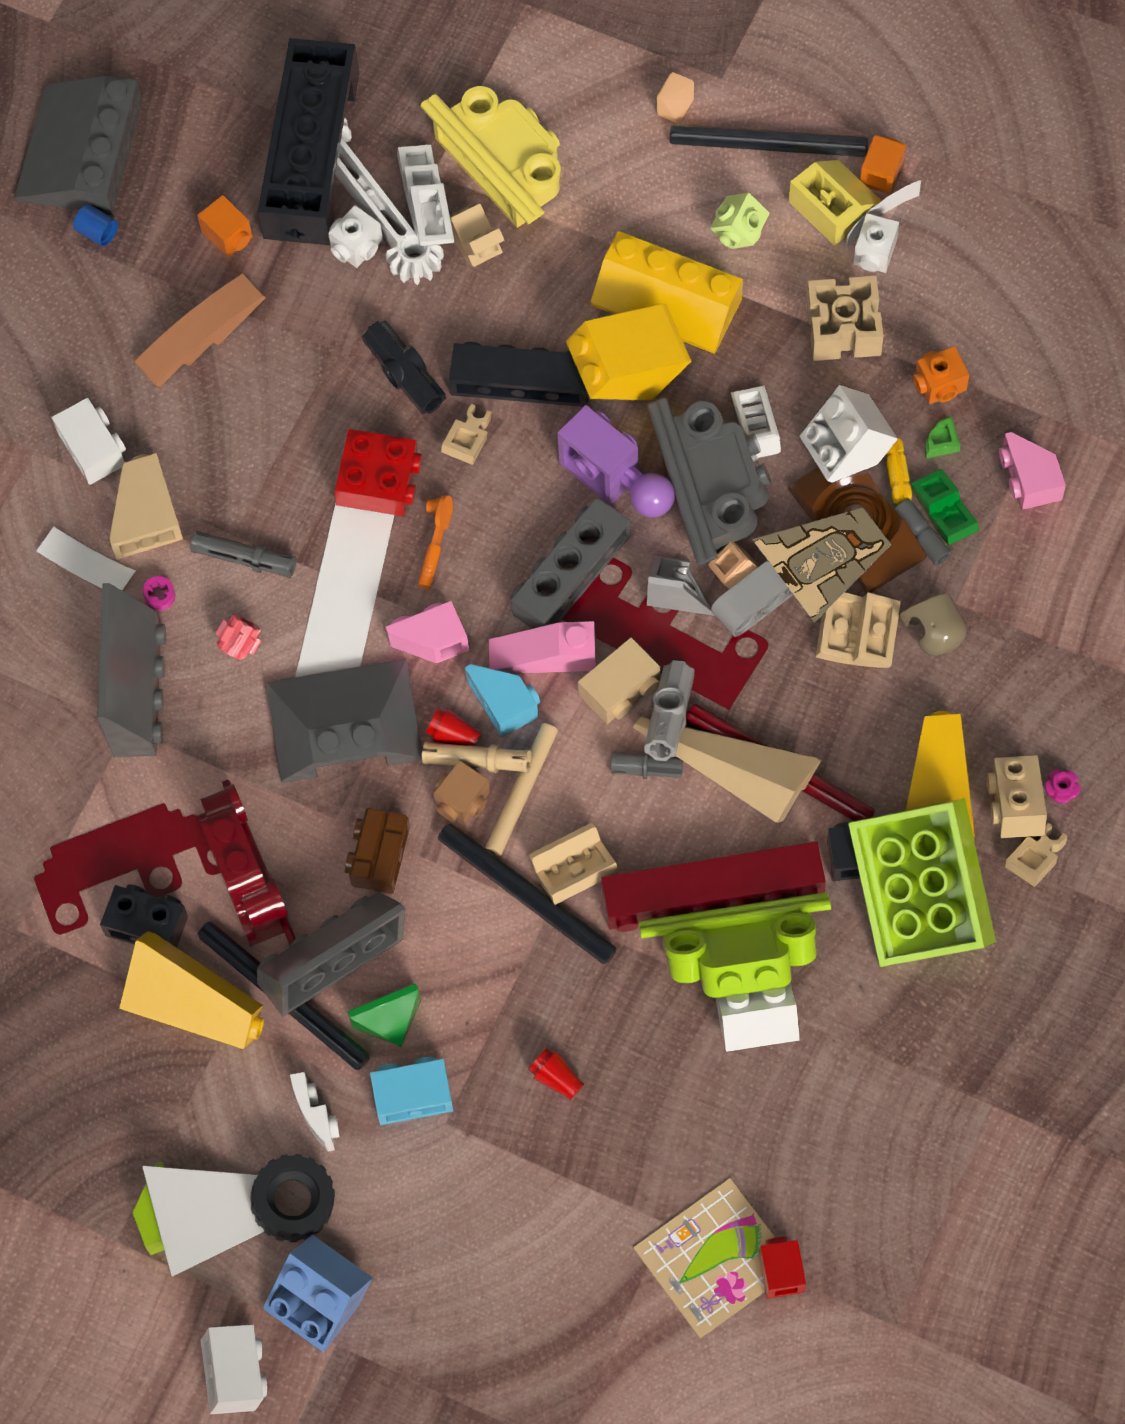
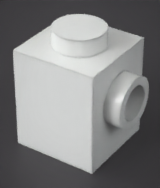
M866 214L855 246L854 265H858L870 272L880 271L886 273L897 242L899 222Z

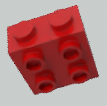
M348 429L335 487L336 506L404 517L407 505H413L415 499L416 485L411 484L413 474H420L423 454L417 453V440Z

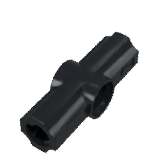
M386 320L383 322L377 321L369 326L365 334L362 335L363 342L381 363L382 370L390 383L396 389L401 388L422 415L425 413L430 414L437 410L446 399L445 393L427 372L426 365L416 349L411 345L406 346Z

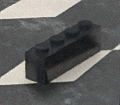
M476 342L454 343L449 374L451 396L577 407L587 405L588 392L570 351L565 353L552 352L539 347L531 350L517 349L511 345H499L497 347L482 346Z

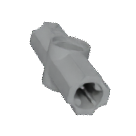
M672 660L670 664L664 665L658 691L653 696L654 708L644 749L645 753L651 755L654 760L667 761L669 758L676 756L681 731L686 725V709L694 680V669L686 665L684 661Z

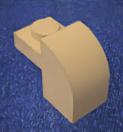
M472 203L449 215L454 242L471 267H475L503 253L499 243L505 241L499 228H491L480 203Z

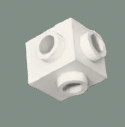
M354 206L343 218L335 220L328 233L332 254L343 263L348 261L356 268L364 260H370L375 255L379 244L383 241L381 224L357 206Z

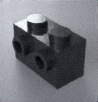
M128 884L126 888L115 885L100 923L105 936L135 945L136 940L149 931L157 934L177 948L188 919V914L184 905L181 904L182 902L170 895L162 894L160 898L148 895L145 889L136 885Z

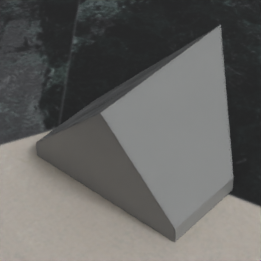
M656 555L648 578L647 606L715 616L711 612V605L689 567L690 560Z

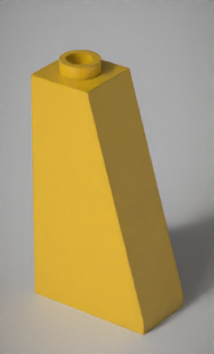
M937 711L930 714V716L924 717L906 810L965 798L974 838L975 833L961 714Z
M147 931L136 940L120 1009L241 1049L247 1047L254 1039H259L264 1026V1019L260 1018L263 1007L261 1003L157 934Z

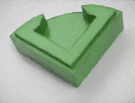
M952 416L940 420L928 435L925 446L926 459L960 452L961 445Z

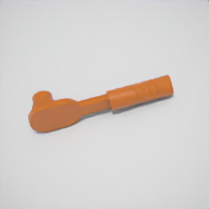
M449 495L429 499L426 504L427 512L435 514L436 527L431 544H428L417 584L422 589H431L442 549L440 544L443 533L450 524L453 513V499Z

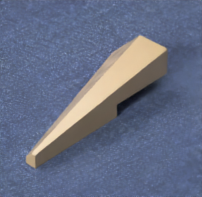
M640 717L633 728L647 737L651 719ZM685 727L681 731L676 757L776 823L784 821L801 790H805L821 762L817 757L797 754L783 749L767 747L753 742Z

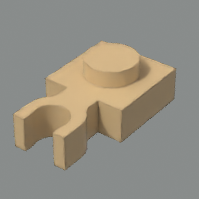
M473 404L467 410L466 423L455 420L441 449L442 453L471 465L474 464L487 440L488 432L484 431V429H486L491 421L492 412L487 410L483 418H475V405Z
M1048 823L1045 826L1044 836H1040L1038 841L1027 837L1006 859L1005 868L1035 887L1057 863L1058 855L1054 852H1058L1064 847L1068 836L1063 833L1057 840L1049 839L1048 836L1051 834L1052 825Z

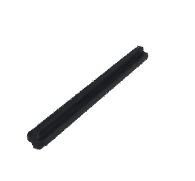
M675 124L671 125L669 136L670 143L675 145L865 157L868 153L869 143L868 138L856 136Z
M448 824L441 830L438 835V840L600 963L606 964L613 958L617 950L613 944L561 905H554L549 896L456 826Z
M213 922L205 923L198 932L200 940L263 992L257 984V968L260 962ZM308 1002L288 1013L355 1070H360L370 1058L368 1052Z

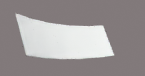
M921 180L889 195L866 214L880 217L903 202L919 196ZM866 214L848 233L846 250L855 238L860 235Z
M56 527L51 529L37 549L38 553L100 588H102L103 583H110L123 590L135 573V570L90 549Z

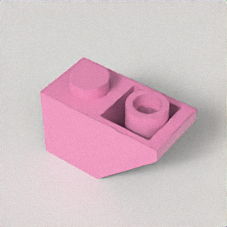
M1013 432L1006 433L1003 446L999 448V458L1002 467L1009 469L1011 478H1009L1010 492L1014 499H1019L1022 510L1061 501L1066 484L1056 454Z
M452 601L444 604L434 603L428 606L424 612L411 617L401 616L395 619L391 625L386 626L387 637L391 647L434 663L442 662L469 651L467 635Z

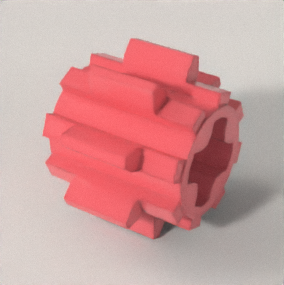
M232 614L228 621L222 620L215 632L216 635L220 636L216 645L228 655L244 660L249 653L254 655L262 640L257 636L261 629L249 619L239 614Z

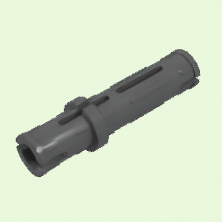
M201 531L194 533L190 550L193 553L251 567L254 572L261 573L266 571L287 578L293 576L297 563L295 556L270 551L267 546H250L222 537L212 536Z

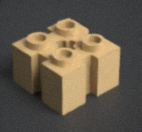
M850 277L848 285L836 286L835 279L808 281L806 303L809 325H811L810 339L813 361L840 359L841 351L853 350L854 358L881 356L884 335L881 312H878L879 293L877 277Z

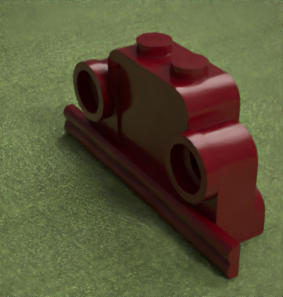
M225 780L222 782L224 790L200 799L204 813L197 815V819L250 947L285 933L287 941L291 945L296 937L288 921V913L274 879L270 878L247 823L248 818L234 784L231 785L230 780Z

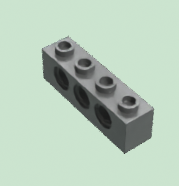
M598 498L589 507L584 506L577 514L572 528L558 536L554 543V549L547 558L542 557L537 561L532 570V575L526 583L522 582L514 589L511 595L513 616L532 629L559 623L630 538V519ZM587 537H595L598 539L594 543L583 542V540ZM568 562L576 564V566L572 569H564L561 567L563 564ZM545 588H552L555 590V592H553L550 595H542L539 593L541 590Z

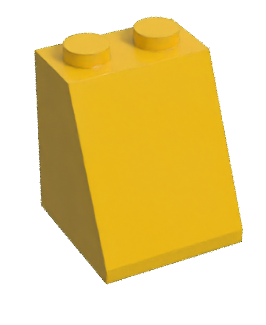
M667 304L654 305L585 321L566 340L590 399L653 400L692 362Z

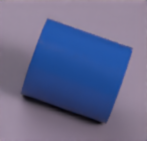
M86 204L77 213L73 222V229L96 244L105 247L116 235L118 221L92 205Z

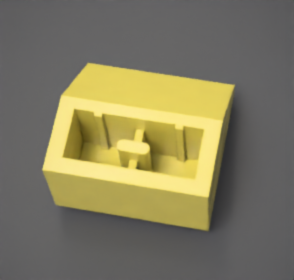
M839 160L814 162L790 181L789 203L834 246L848 236V233L870 209L882 201Z

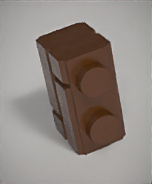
M367 808L364 818H357L353 833V839L358 840L355 853H348L345 863V873L349 874L352 886L394 894L410 830L409 818L406 815L392 812L386 813L382 810Z

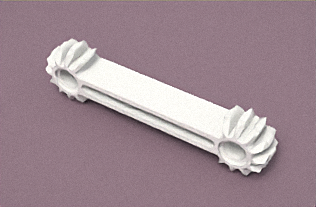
M345 118L338 156L357 180L339 157L335 171L336 177L360 208L381 224L382 236L392 248L387 250L386 260L390 264V271L393 276L400 274V279L403 283L413 278L417 286L421 277L431 281L433 277L432 272H440L442 267L443 248H441L440 244L419 245L415 231L346 144L351 141L352 135ZM380 210L384 213V215L387 217V219L390 221V223L394 226V228L397 230V232H398L400 235H398V234L396 233V231H395V230L393 229V227L389 224V222L386 220V218L383 216V214L380 212ZM413 253L421 254L418 257H409Z

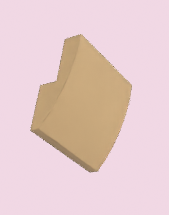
M844 592L822 615L815 657L865 667H891L901 601L869 592L864 597Z

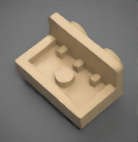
M593 823L575 830L529 855L535 875L554 905L601 882V877L619 873L616 862L601 842L597 828Z

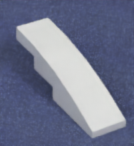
M431 145L398 147L397 157L402 182L419 245L454 243L444 184L440 182L438 166L434 164Z

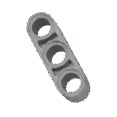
M767 560L720 596L712 605L711 612L734 637H737L793 596V593Z

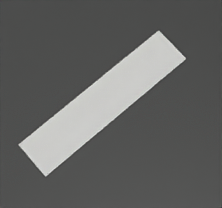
M335 503L295 677L361 666L394 515L336 506Z

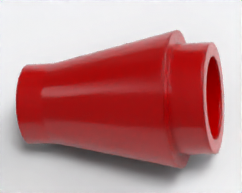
M440 708L436 709L426 731V734L433 736L434 741L465 746H476L482 731L474 728L448 708L446 711Z
M548 1047L528 1069L535 1075L533 1077L534 1080L564 1095L570 1101L584 1085L557 1050L553 1052Z

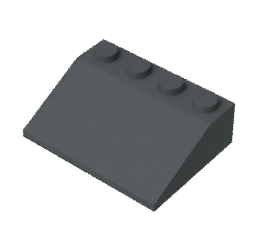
M100 76L46 84L15 200L80 210L84 205L90 204L105 214L113 215L143 103L137 80Z
M103 583L97 718L113 757L156 756L157 744H162L163 742L162 722L157 721L158 711L164 709L163 689H159V678L165 677L164 656H160V645L166 644L165 624H160L155 610L114 585Z

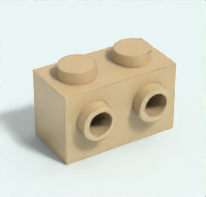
M630 638L578 681V694L606 724H609L613 719L617 718L619 720L627 715L633 707L632 703L641 696L647 697L656 690L660 681V666Z
M1038 755L994 758L993 772L987 773L988 794H994L995 802H991L992 824H999L1000 838L1044 836L1047 812Z

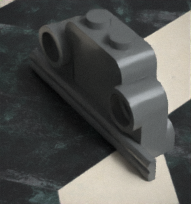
M667 398L659 399L657 402L648 404L647 407L696 563L699 566L717 559V552L723 546L746 538L754 532L758 521L754 510L761 508L768 501L769 491L767 484L771 483V479L764 463L759 464L757 454L761 453V448L755 434L747 435L737 423H726L714 404L707 401L696 402L684 414L673 418Z

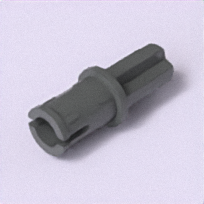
M612 752L611 774L643 776V779H647V776L679 778L683 773V760L678 757H671L667 761L654 760L647 753Z

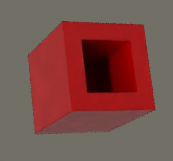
M785 1236L766 1240V1245H761L758 1253L766 1298L770 1299L804 1293L806 1279L798 1240L788 1241V1237Z

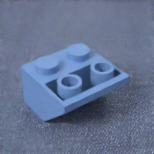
M311 1235L290 1252L263 1309L321 1352H324L359 1307L373 1278L317 1237Z

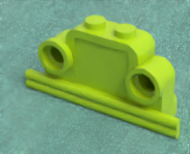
M828 892L648 919L638 921L641 938L662 936L665 958L673 980L680 983H693L701 980L703 992L709 997L719 998L787 986L792 980L791 966L807 965L817 956L815 941L817 932L816 922L810 916V913L831 910V902Z

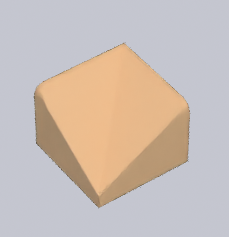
M674 72L670 73L657 95V115L674 123H680L694 100V82Z
M730 542L717 555L718 558L708 564L720 581L729 589L759 567L751 556L735 542Z

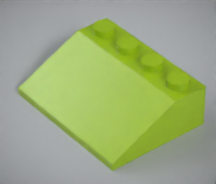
M965 798L848 823L880 967L981 949L996 942Z

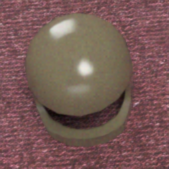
M950 594L937 595L910 607L900 614L902 621L907 627L919 623L923 624L926 633L918 644L928 655L941 656L959 647L966 638V624Z

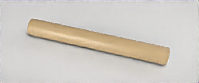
M543 723L530 749L532 764L527 763V765L531 766L530 772L519 773L485 846V849L494 856L500 857L556 738L558 729L550 724Z

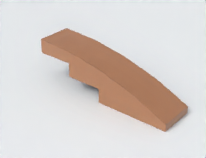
M242 273L185 314L153 342L134 362L154 385L161 387L183 364L190 366L212 343L219 346L266 297Z

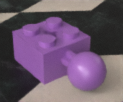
M585 405L557 433L559 464L610 506L629 489L632 506L639 514L645 517H660L671 509L675 499L674 488L671 482L661 474L647 473L643 475L638 471V445L628 433H620L616 430L605 414L600 411L594 412Z

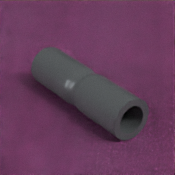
M910 499L901 502L894 509L904 518L923 551L935 566L942 564L951 556L952 552L938 534L929 527L926 519Z

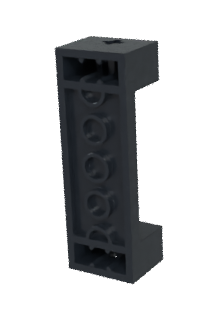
M289 38L258 206L263 239L330 245L328 233L335 218L331 194L347 102L355 101L360 74L355 44Z

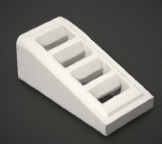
M765 386L731 392L738 424L747 435L754 433L759 442L761 453L757 454V457L778 454L781 451L780 437ZM761 401L759 405L742 408V405ZM764 414V415H762V416L752 417V418H748V419L745 418V417H751V416H756V415ZM761 427H767V428H763V429H759V430L749 431V430H751V429H756V428H761Z

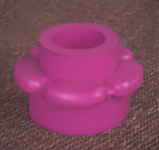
M1056 769L1049 773L1048 781L1044 785L1047 795L1057 803H1067L1076 798L1080 793L1081 786L1078 784L1079 779L1074 772L1070 770L1062 771L1061 769ZM1060 783H1065V784H1066V787H1065V788H1061V787L1059 786V784H1060Z

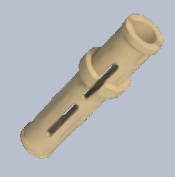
M425 742L423 749H427V751H422V762L424 765L455 766L460 760L470 768L487 769L489 773H498L499 770L529 773L531 766L527 765V763L532 764L531 750L502 749L497 744H491L490 747Z

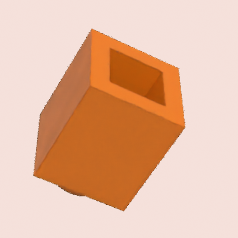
M874 135L861 168L860 180L870 189L891 195L904 165L906 144L900 143L891 137L883 138Z
M223 195L197 215L201 232L227 258L235 251L244 249L250 239L253 238L249 220Z

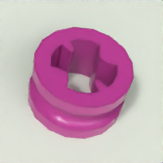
M164 576L151 577L143 586L142 592L145 603L150 608L164 610L173 604L175 591L169 579ZM159 587L162 591L168 589V592H164L165 598L159 600L157 596L150 597V595H154L153 589Z

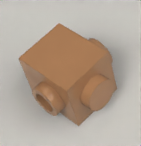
M459 760L449 774L444 773L440 776L433 788L437 806L436 810L445 819L454 822L456 819L466 825L471 817L477 818L485 808L487 803L485 799L490 793L489 779Z

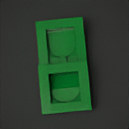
M942 469L911 483L912 490L922 508L948 546L979 531L978 521L962 503L958 488Z

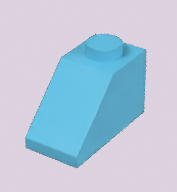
M472 664L465 667L467 683L501 738L538 718L537 704L540 703L539 696L531 684L525 686L520 676Z

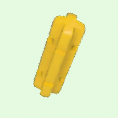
M900 438L897 439L885 454L890 486L893 490L891 491L893 502L898 505L907 499L912 500L906 457L903 453L904 446Z

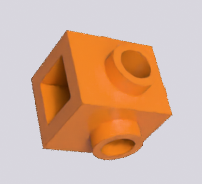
M954 346L940 352L931 351L917 360L916 372L912 379L918 394H924L928 404H932L937 401H950L959 393L967 391L970 374Z

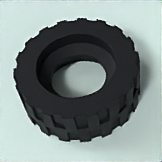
M286 1154L281 1155L279 1159H272L265 1168L262 1167L252 1186L250 1200L252 1214L256 1217L255 1222L264 1229V1233L268 1236L272 1235L276 1237V1240L282 1242L283 1240H288L292 1243L298 1242L301 1239L305 1241L311 1235L318 1234L323 1229L324 1224L328 1222L334 1206L335 1189L332 1187L333 1181L331 1176H328L326 1169L322 1165H318L314 1159L302 1157L300 1154H295V1156H288ZM289 1180L299 1181L309 1189L311 1204L301 1215L288 1216L277 1209L274 1203V1193L283 1182Z

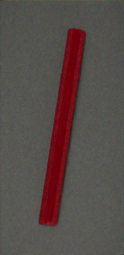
M694 704L687 712L686 722L700 731L767 746L698 704ZM815 773L805 790H802L854 822L874 817L875 810L873 807Z

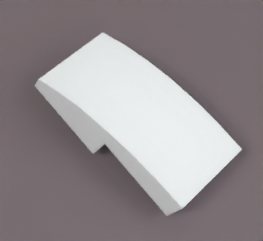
M305 1072L291 1074L292 1087L308 1127L327 1151L335 1150L333 1138L340 1137L336 1115L329 1116L326 1105L312 1107L319 1104L315 1082L308 1083Z

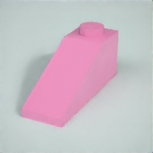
M594 621L555 623L489 639V669L519 674L591 671L596 667Z

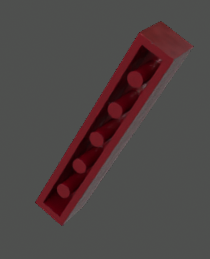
M818 841L601 877L602 894L609 930L617 929L620 932L637 929L639 927L638 921L824 893L826 885Z

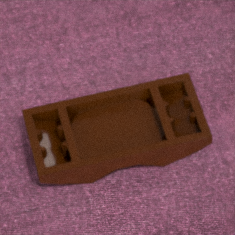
M818 467L788 486V490L812 522L864 508L891 543V546L857 579L866 593H872L926 559V554L904 518L887 503L866 470L835 482L827 481Z

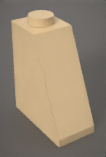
M157 453L138 455L131 461L123 463L109 538L116 560L183 540Z

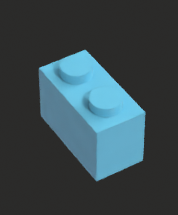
M423 1057L415 1060L413 1065L400 1067L399 1064H386L380 1066L378 1071L370 1073L380 1125L454 1111L444 1059L436 1060V1057Z

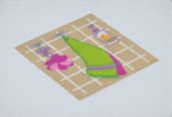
M729 1178L633 1248L701 1339L765 1292L758 1253L760 1246L766 1245L765 1241L774 1238V1235L731 1178Z

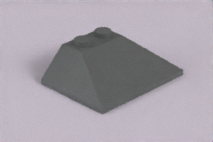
M407 659L266 682L282 783L317 778L316 768L384 756H386L388 766L422 760Z

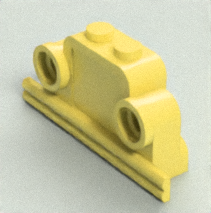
M476 86L467 90L462 97V101L451 109L437 94L432 95L421 103V108L433 120L435 139L517 228L525 222L529 225L544 214L541 206L553 199L560 190L561 167L557 154V147L560 146L557 136L550 129L545 130L539 124V119L531 108H525L520 102L512 99L505 100L498 105L496 93L485 86Z

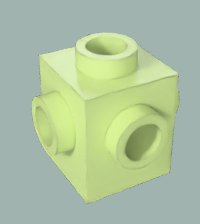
M749 192L726 196L723 203L716 210V217L710 229L719 237L723 245L731 249L754 246L761 236V230L770 213Z

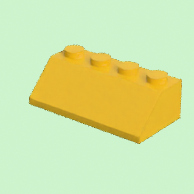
M618 231L604 257L591 299V306L615 315L654 305L667 304L682 341L715 354L742 301L743 279Z

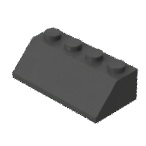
M380 892L369 898L364 896L358 899L351 906L350 910L339 917L334 915L328 918L316 932L309 936L304 934L295 939L289 949L279 955L275 953L266 957L257 968V984L281 1016H285L401 942L404 935V906Z

